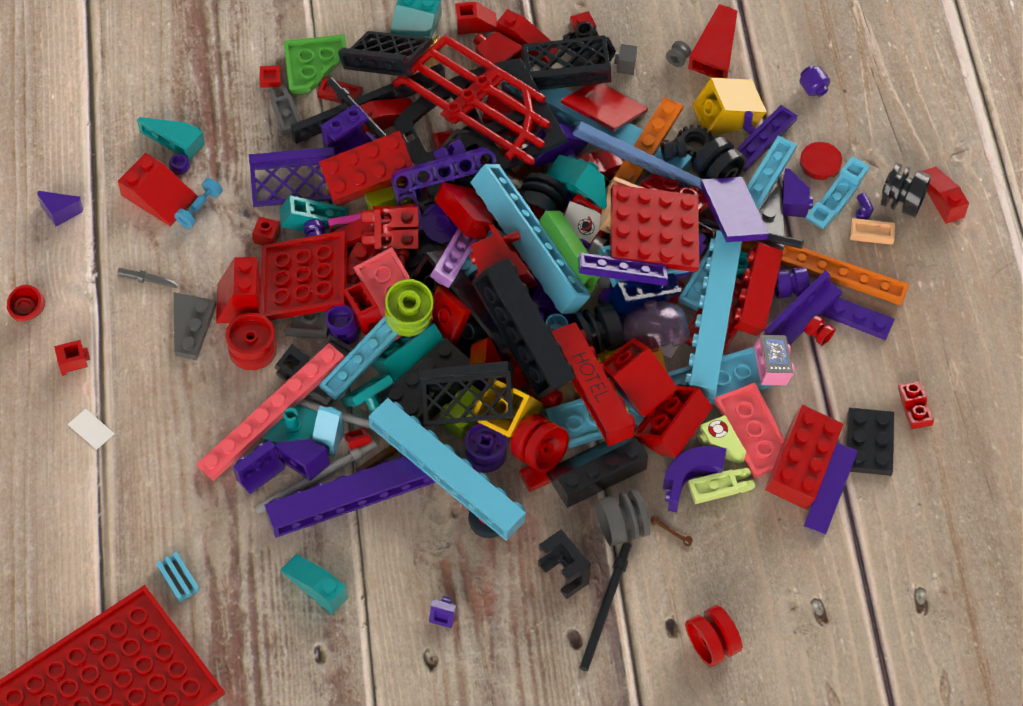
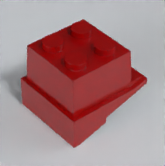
M492 224L489 225L492 233L491 237L471 244L473 252H470V258L473 265H476L478 272L475 273L476 277L484 269L509 258L510 262L516 266L520 280L526 284L528 289L538 286V281L526 263L521 261L517 253L509 245V243L521 240L519 231L502 236Z

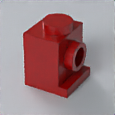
M81 340L54 346L62 376L66 375L67 372L88 367L86 361L91 360L88 347L83 348Z

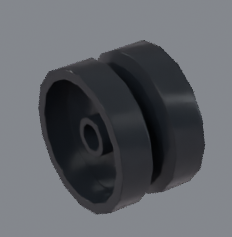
M724 136L718 137L709 142L694 159L692 170L701 179L739 177L746 166L747 157L738 149H734V145Z

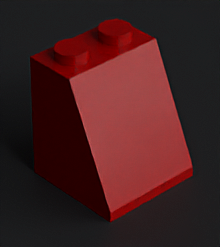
M234 257L218 282L216 324L230 323L231 320L245 313L260 314L261 278L257 257Z
M634 338L603 362L607 378L613 380L616 389L634 411L642 417L652 414L659 404L669 400L674 395V392L679 389L650 348Z

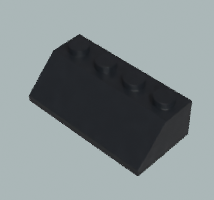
M635 437L608 446L606 441L560 462L554 469L546 473L563 503L569 508L646 470L648 455Z

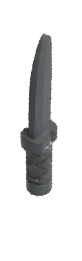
M119 268L117 272L119 277L132 278L141 283L146 281L178 288L176 282L165 277L148 274L146 271L140 270L138 272Z

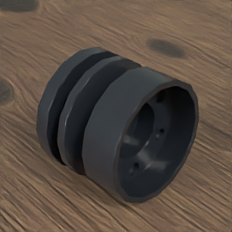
M896 163L888 174L883 186L881 205L886 207L891 198L893 199L891 209L894 210L898 203L902 202V213L916 217L927 192L931 175L918 170L913 179L909 178L910 167H906L901 175L902 164Z
M543 173L527 174L523 180V185L520 187V195L527 204L543 209L544 213L545 211H559L567 195L562 183Z
M608 302L595 306L594 316L588 309L584 310L582 314L576 312L572 315V323L576 322L578 328L584 330L588 345L593 346L597 355L602 353V344L608 351L624 345L622 325L611 303Z

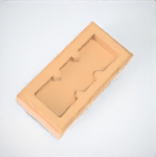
M852 218L850 240L893 245L895 223Z

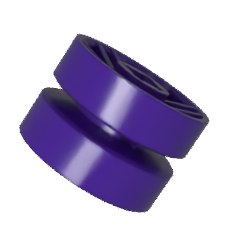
M481 423L471 427L465 436V454L474 470L482 473L496 471L504 464L507 454L506 436Z

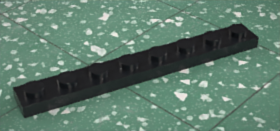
M441 63L430 67V69L445 78V68ZM421 72L409 77L426 89L439 85ZM391 83L354 100L360 106L369 101L401 99L418 93L404 84L396 88ZM343 103L291 125L294 142L297 144L321 134V125L348 109L349 106Z

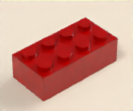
M400 131L319 161L330 195L337 206L365 196L364 194L392 186L390 178L393 172L414 166ZM405 176L398 177L396 184L406 181L407 178Z
M802 404L793 416L765 491L807 510L816 499L843 423Z

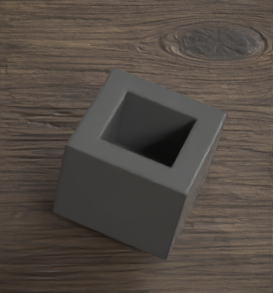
M621 44L620 52L615 53L614 64L618 65L617 73L634 75L637 46Z

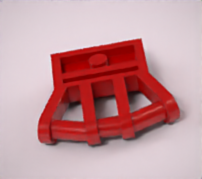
M357 241L347 258V284L353 286L361 282L353 267L383 251L363 245ZM397 249L395 253L405 268V260L408 259L409 252L405 249Z

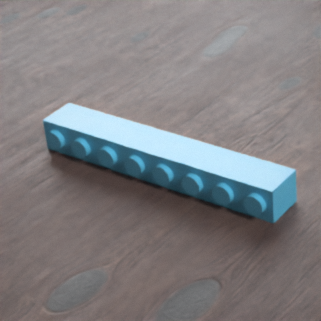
M484 164L470 182L475 188L477 195L482 198L488 211L493 214L498 225L504 230L506 235L519 231L521 240L511 244L520 253V257L529 266L533 276L538 279L544 292L549 295L555 304L556 309L561 314L576 313L589 299L590 293L499 164Z
M719 230L716 232V238H711L709 251H713V255L707 258L706 270H710L709 276L704 275L702 289H706V295H701L699 308H703V312L697 315L695 326L700 329L699 334L694 333L692 347H696V351L690 354L689 366L693 368L692 373H687L685 386L699 388L708 399H714L716 396L742 241L726 242L722 232Z
M387 398L369 415V427L504 540L507 541L525 522L526 512L521 504L511 501L503 489L500 487L496 488L490 483L486 475L476 472L468 460L461 459L456 455L451 446L441 443L433 431H427L423 428L420 421L416 417H410L405 413L399 403H393Z

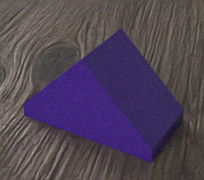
M38 191L37 193L41 207L55 226L83 212V205L79 196Z

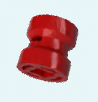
M819 315L812 318L804 330L807 335L815 337L816 342L821 346L825 345L836 331L833 326L825 324L824 319Z

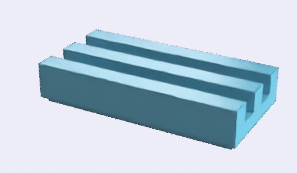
M177 551L173 553L172 557L169 558L167 556L164 558V561L156 562L159 571L178 602L200 591ZM175 561L193 589L189 590L173 564ZM169 566L184 594L181 595L164 567Z

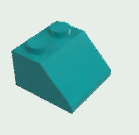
M398 0L390 33L432 38L442 15L441 0Z

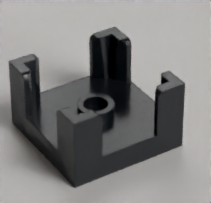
M562 529L539 544V550L548 553L538 560V566L543 572H548L558 564L564 567L562 575L568 584L561 588L560 592L566 599L589 584L591 563Z

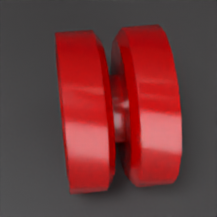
M245 313L231 320L225 334L231 361L237 367L244 370L255 371L269 365L277 353V342L272 322L259 313Z
M532 414L521 421L515 429L510 449L514 457L539 473H546L554 469L564 457L568 448L569 436L563 427L550 421L543 415Z
M714 605L704 611L703 617L696 615L686 620L685 627L689 640L699 657L709 667H714L723 662L724 655L732 657L742 651L743 645L739 632L728 613L721 606Z

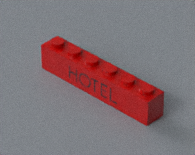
M575 322L551 331L555 342L562 348L564 358L573 367L576 378L571 381L607 445L611 446L634 437L635 419L631 413L628 414L626 411L624 399L621 396L618 397L613 380H608L606 369L603 363H599L596 359L597 355L593 346L588 345L584 330H580Z

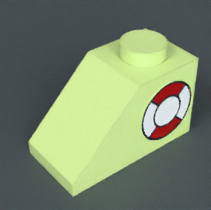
M725 415L701 424L698 435L701 446L726 448V460L738 464L744 463L746 451Z

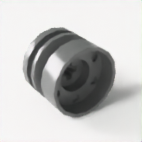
M636 489L629 490L628 495L625 492L620 493L619 504L613 496L596 500L600 527L610 547L625 543L627 541L626 531H628L633 540L638 539L639 534L642 537L650 535L647 508Z

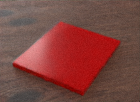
M603 83L586 85L566 96L560 102L613 132L648 111L647 107Z

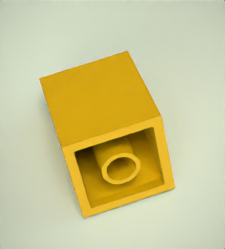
M710 78L692 104L701 128L706 127L707 132L711 131L712 136L743 129L746 111L753 113L752 126H757L766 114L765 107L752 80Z
M496 380L492 386L501 393L506 384ZM490 388L482 399L491 405L498 397V394ZM513 388L515 418L477 422L512 438L519 423L527 416L539 414L543 403ZM501 399L493 409L499 414L508 413V403ZM479 401L473 413L481 416L488 407Z

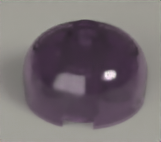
M645 301L643 304L631 309L622 322L624 345L634 338L649 347L652 352H657L659 348L668 346L671 343L673 347L678 346L690 337L686 314L679 306L668 301Z

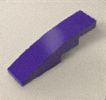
M836 443L804 527L825 535L827 534L858 450Z

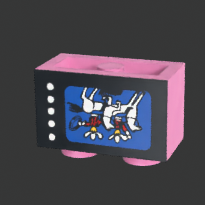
M760 335L754 346L761 385H787L790 378L794 376L795 367L791 363V347L787 344L786 335Z

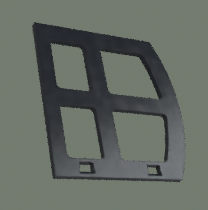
M520 58L493 63L540 92ZM484 67L470 70V72L478 77L487 71ZM461 75L449 79V81L463 90L472 84V82ZM441 85L430 90L443 100L449 98L455 100L458 97ZM423 96L413 102L393 121L397 131H400L404 137L409 154L415 165L435 160L433 151L426 152L413 128L416 122L437 106ZM532 98L534 112L551 123L549 128L542 127L546 134V137L542 139L545 142L543 148L532 144L522 149L533 158H536L568 142V139L546 101L542 103ZM475 108L467 113L468 116L498 135L510 130L496 120L484 124ZM516 110L504 115L518 125L524 123L525 116ZM468 126L470 132L458 138L461 140L466 151L474 147H485L491 150L496 156V164H499L504 172L525 163L524 160L516 156L511 161L507 160L506 157H502L493 141ZM413 134L415 139L409 142L406 136ZM449 143L446 144V145H443V146H441V147H444V148L447 149L448 146H449ZM488 153L483 154L486 161L488 162L490 160V155ZM425 170L419 172L422 180L426 179L428 172ZM477 173L471 174L453 184L474 188L470 182ZM442 183L427 186L436 207L439 205L435 202L434 198Z

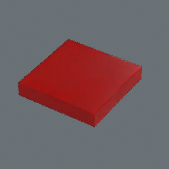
M438 285L433 295L432 316L434 320L430 323H435L443 339L446 338L454 346H457L471 310L446 286Z

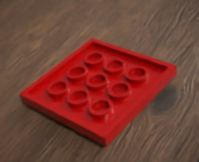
M613 184L611 187L610 257L663 264L667 266V269L698 272V195Z
M345 230L262 245L261 315L272 321L329 311L334 306L347 305V300L343 293V290L347 288V234Z

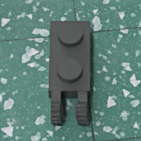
M283 84L280 85V91L283 96L276 97L273 88H268V93L281 132L285 136L292 134L291 125L301 120L292 96L288 93L286 85Z

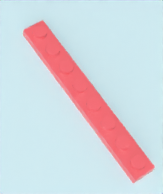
M328 343L196 464L198 468L214 482L283 418V413L287 408H294L312 392L345 358L344 355Z

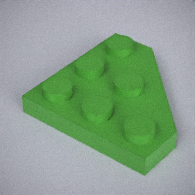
M345 34L284 41L291 95L311 93L322 82L323 78H326L341 62L338 51L341 48H347Z

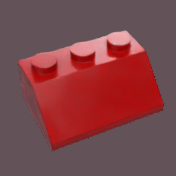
M677 386L679 389L674 392V395L669 400L663 401L652 414L645 416L634 431V437L661 456L677 458L713 407L699 388Z

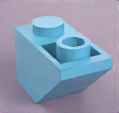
M319 406L312 440L318 444H323L328 450L327 455L335 457L344 434L342 412L333 407Z

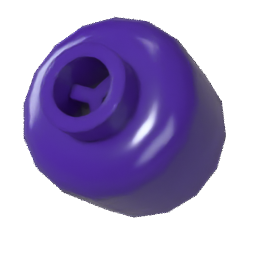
M811 65L801 72L799 82L809 96L821 97L828 92L830 78L821 67Z

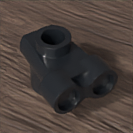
M581 22L577 25L575 32L572 33L570 31L562 37L563 40L599 35L591 23ZM577 45L572 46L570 49L577 53L581 47Z

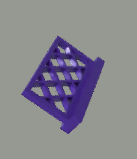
M334 147L248 154L253 207L283 205L287 199H281L276 195L283 186L292 192L291 196L296 195L300 198L319 202L333 201L331 195H324L319 191L326 183V180L318 169L321 167L319 161L335 156ZM301 166H307L312 170L305 179L297 173ZM280 168H286L291 172L284 181L275 175ZM255 170H265L269 175L263 182H260L255 178ZM314 173L323 179L317 188L308 182ZM293 175L302 181L295 190L287 184ZM272 177L281 183L274 192L265 186ZM305 184L313 190L309 197H303L298 193ZM262 188L271 194L267 200L257 201V194Z

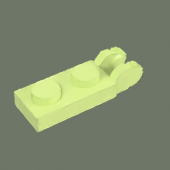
M743 468L734 471L731 469L722 473L719 472L688 480V487L694 503L699 504L752 490L755 488V482L748 480L737 483L736 480L747 478L751 474L750 469Z

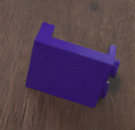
M354 104L321 125L324 148L334 147L335 155L362 145L364 137L362 124L368 120V116L357 104Z

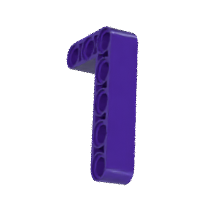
M482 147L393 172L390 179L396 205H401L404 198L410 197L412 198V203H416L418 206V232L422 230L423 221L415 190L478 173L484 166L480 162L483 154L488 153L490 155V160L484 164H496V156L491 150ZM468 159L469 166L466 169H460V162ZM448 165V172L440 175L438 173L439 167ZM425 170L428 172L426 179H417L420 171ZM400 176L407 178L403 186L396 185V180Z

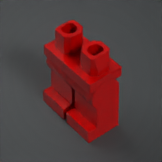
M416 203L397 206H372V209L361 211V224H372L373 231H361V243L363 245H373L375 249H389L391 247L393 249H418V206Z

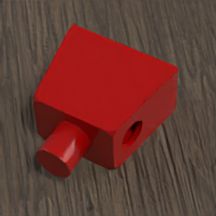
M494 32L488 38L479 33L473 40V43L477 45L476 53L491 63L519 58L523 60V47L499 32Z
M361 281L344 289L343 293L349 307L354 312L359 328L364 335H367L382 317L378 305L364 282ZM359 302L366 303V307L361 310Z

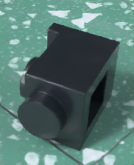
M291 344L275 364L276 375L282 380L287 381L307 363L310 357ZM292 363L294 368L290 370L286 367V364Z

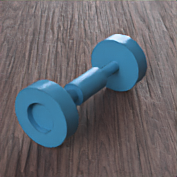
M206 178L201 185L206 192L203 195H199L188 212L184 209H179L175 213V219L183 227L191 229L195 225L196 221L192 214L194 211H198L207 201L206 197L208 195L219 197L223 192L222 187L215 180Z

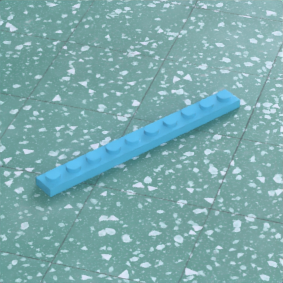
M777 136L747 185L758 211L797 148L796 143ZM708 249L702 262L699 264L698 272H694L679 297V303L696 311L699 310L701 295H706V289H702L704 275L709 276L710 270H706L707 258L712 257L713 251Z

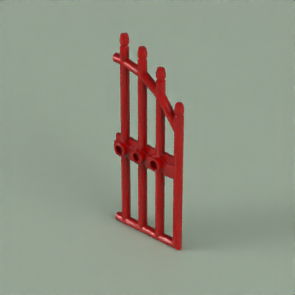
M446 34L410 66L412 73L408 77L398 76L392 81L396 88L404 84L442 108L443 111L440 115L448 122L456 125L462 121L507 150L505 157L509 161L516 156L524 160L525 163L533 165L535 159L520 148L526 140L540 148L545 146V142L530 131L533 121L544 128H549L551 125L547 119L534 112L532 98L544 103L546 97ZM447 44L487 69V71L478 77L438 51ZM432 57L472 82V84L463 90L424 64ZM416 71H419L458 97L453 102L448 103L409 77ZM504 80L521 90L524 105L496 87ZM491 94L525 116L523 127L488 106L482 100ZM476 107L519 136L514 144L468 116L467 113Z

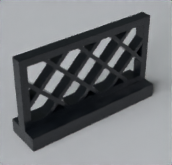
M367 31L351 48H341L338 51V55L343 68L346 70L408 77L412 73L410 66L433 44V40L427 37Z
M605 35L523 44L526 69L539 90L612 82L611 64ZM602 43V47L598 51L591 48L590 46L592 44ZM578 45L581 47L577 53L570 50L572 46ZM552 48L561 50L557 55L549 52ZM537 50L540 54L534 58L528 54V51ZM585 51L593 54L589 60L581 56ZM565 53L572 56L568 62L561 59ZM544 56L552 59L547 65L540 61ZM597 58L605 61L602 64H594L593 62ZM576 60L584 64L583 66H572ZM556 62L563 66L557 69L551 68ZM535 65L543 68L539 71H531Z
M509 361L419 370V379L422 381L424 426L515 418L512 374H514L513 364ZM498 378H506V387L500 393L492 385ZM476 380H482L486 384V387L479 395L470 389ZM459 382L464 386V389L455 397L448 389L453 383ZM428 385H438L442 389L435 399L429 396ZM490 388L498 394V397L491 405L482 399ZM467 391L476 397L468 408L459 401ZM445 393L454 399L446 410L437 403ZM501 399L508 403V413L499 414L493 408ZM479 401L488 407L481 416H477L471 411ZM457 403L465 409L460 418H454L449 413ZM436 405L443 411V414L438 420H430L429 412Z

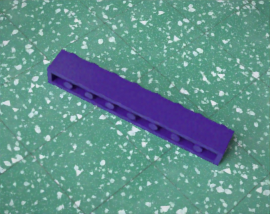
M402 455L400 458L392 461H383L378 466L369 469L363 468L348 476H339L334 481L319 483L311 489L296 491L285 498L273 499L269 503L264 504L273 534L275 538L436 482Z

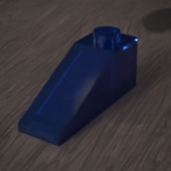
M674 273L667 274L668 281L666 286L635 281L617 282L608 295V299L617 314L621 315L637 312L682 293V290Z

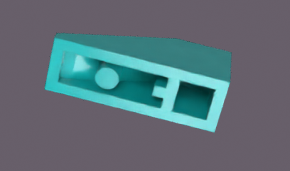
M144 117L137 119L140 133L176 154L185 155L189 161L205 145L203 132L197 126H191L186 122Z
M290 195L279 209L280 227L304 231V223L316 219L323 221L325 229H329L328 219L348 216L349 208Z
M298 554L280 569L282 574L330 614H333L348 599L347 587L330 572Z

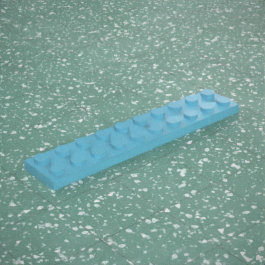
M754 347L722 356L715 397L754 382L759 391L771 388L772 385H761ZM688 366L668 372V375L676 386L688 387L685 386L687 373H692L693 367ZM618 391L629 409V414L631 413L635 419L636 426L634 429H636L645 417L635 412ZM582 399L545 409L546 418L567 431L569 436L567 449L603 439ZM708 399L712 405H715L714 399Z

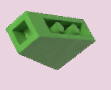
M545 211L540 218L541 225L588 292H593L600 276L579 274L578 272L579 253L589 254L561 211Z

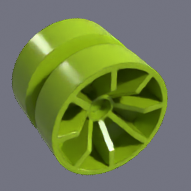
M405 279L395 283L388 290L385 299V320L390 329L401 336L407 337L416 336L427 329L431 322L433 297L428 287L413 279Z

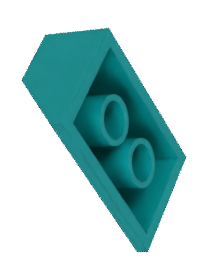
M559 155L546 175L562 183L566 192H569L573 198L578 193L598 208L605 210L607 207L604 175L598 171L599 167L591 161L587 163L583 159L578 158L577 160L571 155L568 157Z
M430 323L425 331L416 336H402L393 341L371 366L380 375H390L395 383L439 344L443 337L435 323Z

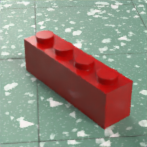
M758 243L753 249L751 248L748 251L746 261H749L748 266L742 274L744 283L737 295L739 304L732 316V319L735 320L734 329L754 336H759L765 330L783 255L782 250Z

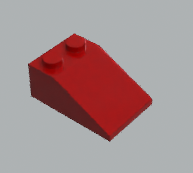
M146 152L118 180L121 196L170 227L176 221L175 213L179 209L187 210L198 198L162 162Z

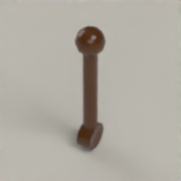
M657 516L651 517L650 522L653 525H659L683 540L685 546L692 545V537L683 536L661 522Z

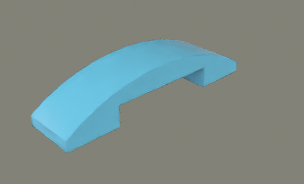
M852 156L840 171V176L821 201L814 205L805 219L824 230L849 202L865 178L870 166Z

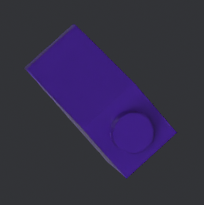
M785 168L782 184L783 216L806 218L808 209L811 210L813 208V197H810V188L790 169Z
M311 439L278 442L275 445L279 459L310 481L330 465L327 448L323 444H318Z

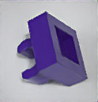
M443 596L441 601L433 599L430 608V623L452 628L456 612V605L451 604L452 598Z

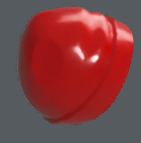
M21 285L10 293L7 299V310L14 320L28 321L36 318L43 312L46 301L43 294L37 288L31 285Z

